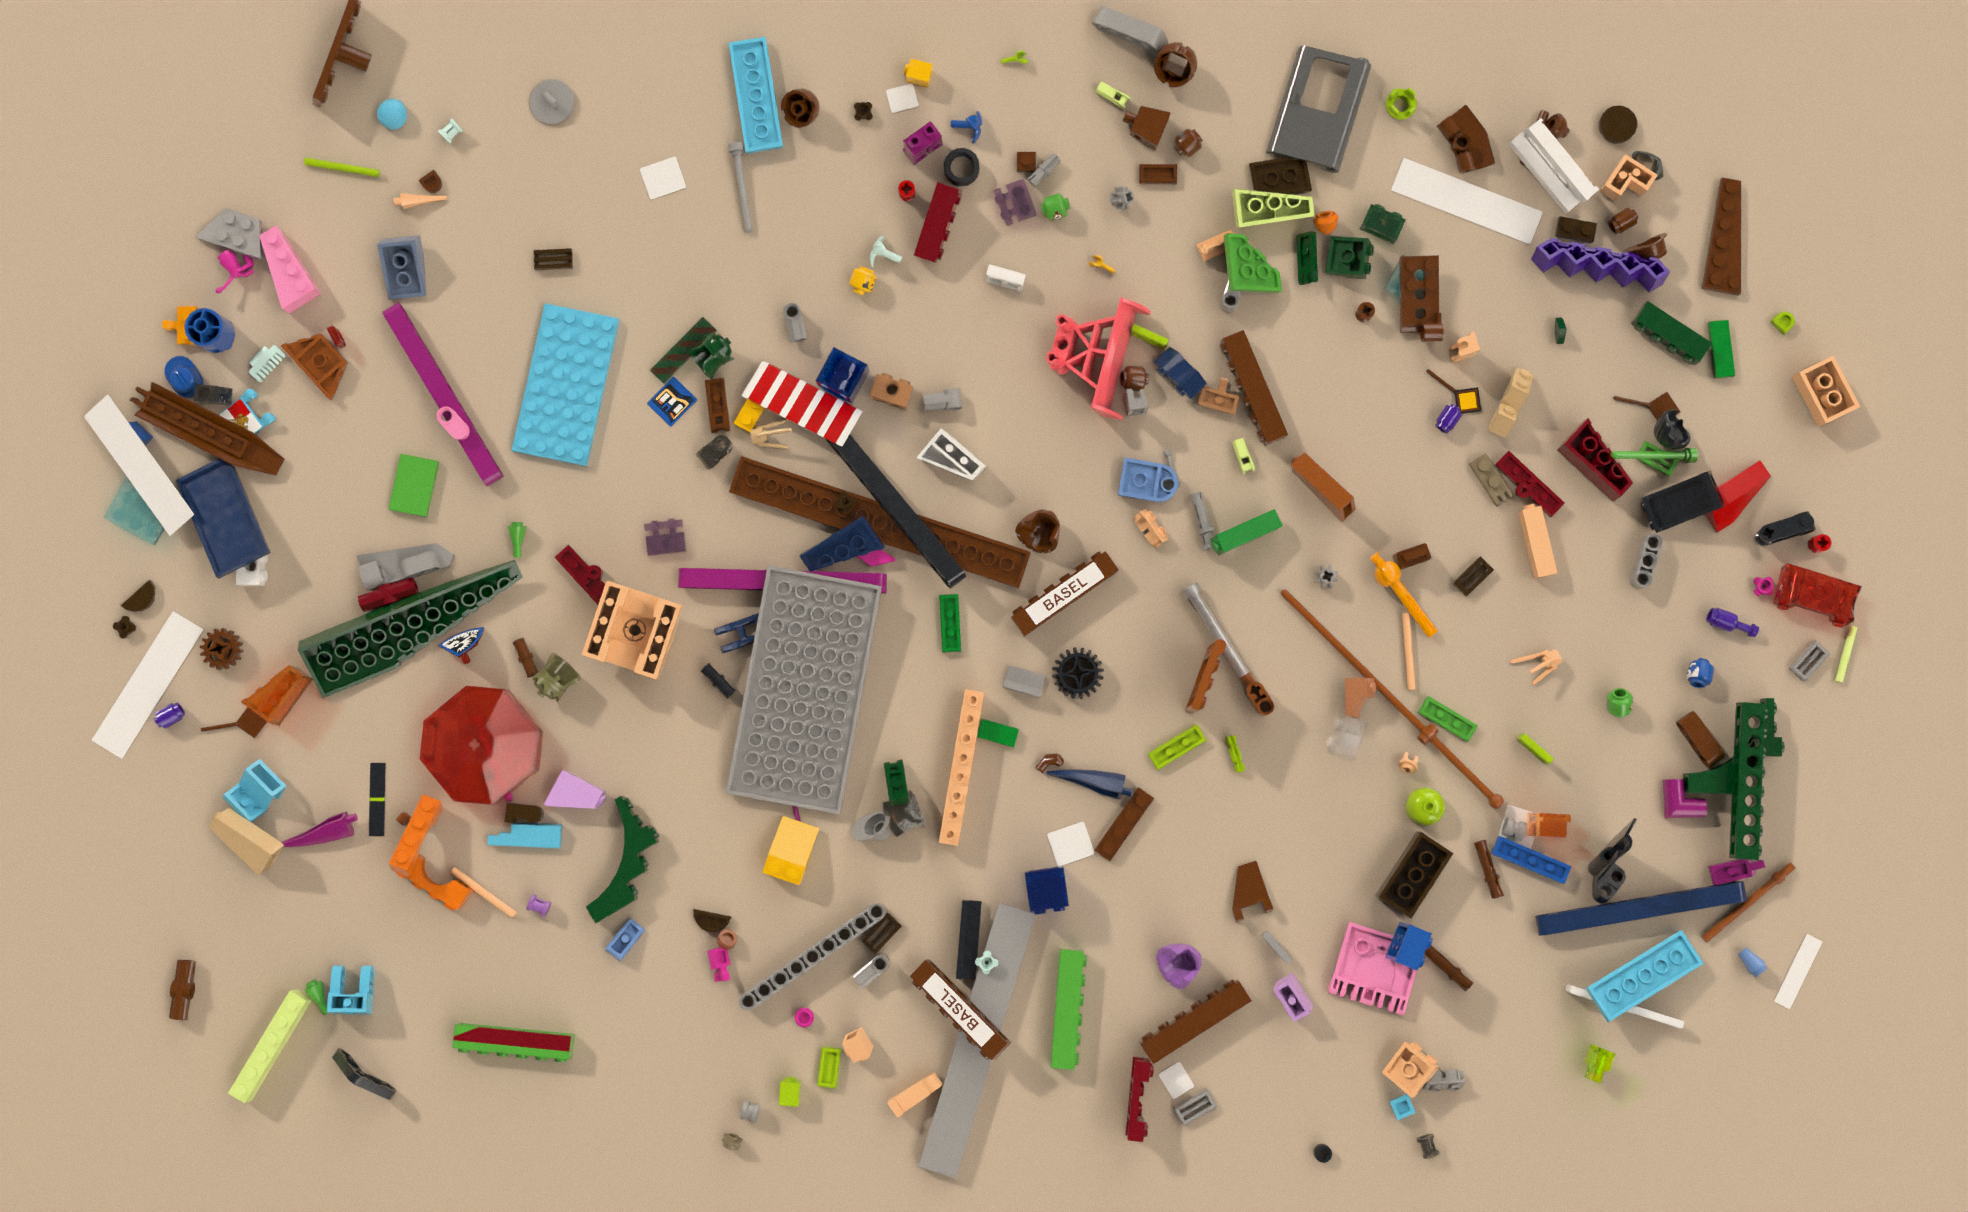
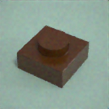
M1017 152V172H1035L1036 152Z

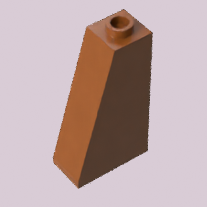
M1305 452L1293 459L1291 464L1292 472L1341 522L1356 510L1354 497Z

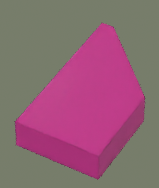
M875 550L869 552V554L856 556L872 567L892 563L896 560L883 550Z

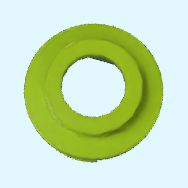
M1410 87L1408 89H1393L1385 103L1388 114L1398 120L1411 117L1417 108L1416 92ZM1397 99L1406 101L1407 109L1405 111L1399 112L1394 107V102Z

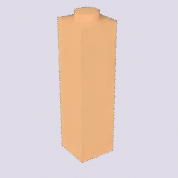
M1535 504L1523 506L1524 510L1518 513L1534 579L1554 575L1557 573L1542 507H1535Z

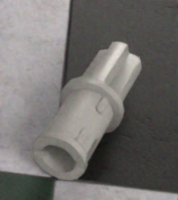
M1052 154L1042 165L1039 164V168L1027 178L1029 183L1036 187L1060 163V158L1056 154Z

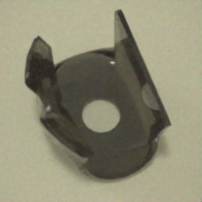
M911 790L908 791L909 803L890 806L889 801L883 802L884 815L891 816L890 820L892 823L889 825V828L896 837L914 826L925 828V819L915 797L916 795Z

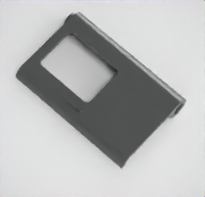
M1299 46L1266 153H1277L1319 164L1325 171L1338 173L1372 66L1369 60L1361 57L1356 59L1309 46ZM1315 58L1350 66L1336 113H1329L1301 105V99Z

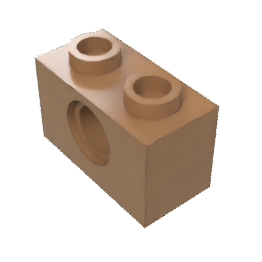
M882 373V375L876 374L869 395L870 399L907 410L913 392V386L910 385L911 382L900 379V381L892 379L893 376ZM891 386H895L898 389L894 395L887 393V389Z

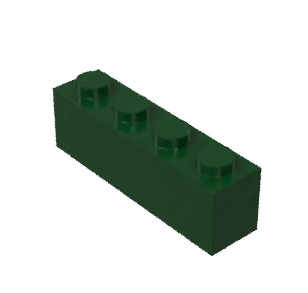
M1649 301L1642 305L1631 322L1636 331L1646 333L1653 342L1666 346L1667 351L1672 354H1678L1685 363L1690 365L1699 363L1712 345V342Z

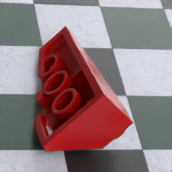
M1761 460L1718 486L1726 506L1705 514L1716 533L1732 524L1771 477Z

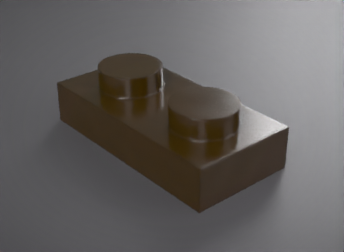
M1559 216L1555 236L1593 243L1597 223Z

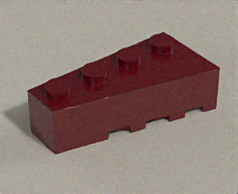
M937 182L914 256L937 263L938 259H942L944 253L942 247L944 241H948L950 235L949 227L955 220V210L957 205L960 204L962 190Z

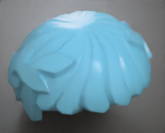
M388 99L382 102L377 109L379 122L388 129L396 130L401 128L408 117L403 102L397 99Z

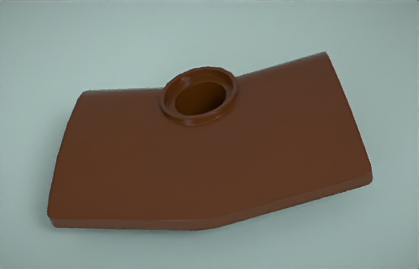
M1464 105L1452 116L1447 117L1437 125L1439 131L1450 144L1460 174L1495 164L1487 131L1467 105ZM1457 140L1463 141L1464 147H1459Z

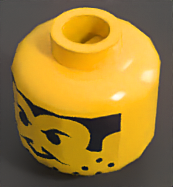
M860 266V268L853 270L849 285L854 288L853 292L864 295L865 292H872L877 277L873 270Z

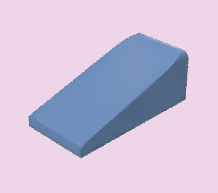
M629 918L605 948V951L621 962L645 929Z

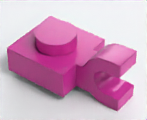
M721 947L707 950L711 970L716 969L714 981L730 980L726 967L731 965L728 950H724Z

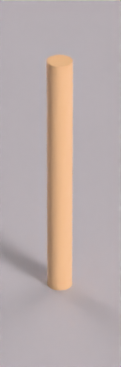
M1402 613L1408 690H1415L1410 613Z
M456 867L450 872L512 919L517 914L515 910Z

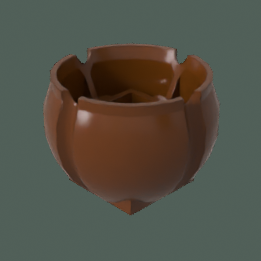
M1173 42L1163 46L1157 53L1154 61V71L1157 78L1163 84L1168 82L1169 87L1185 85L1192 80L1197 70L1195 52L1189 46H1183L1181 42ZM1172 53L1187 60L1185 68L1169 61Z

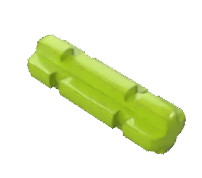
M1236 736L1226 737L1225 741L1229 745L1232 763L1235 764L1233 765L1235 772L1245 771L1246 768L1241 761L1243 759L1239 746L1236 745Z

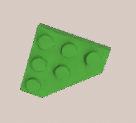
M1225 234L1224 244L1230 291L1281 292L1280 272L1275 267L1272 268L1266 262L1267 258L1257 248L1254 249L1248 243L1249 239L1244 234Z

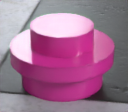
M801 1008L795 1014V1022L800 1027H808L814 1021V1014L809 1008Z

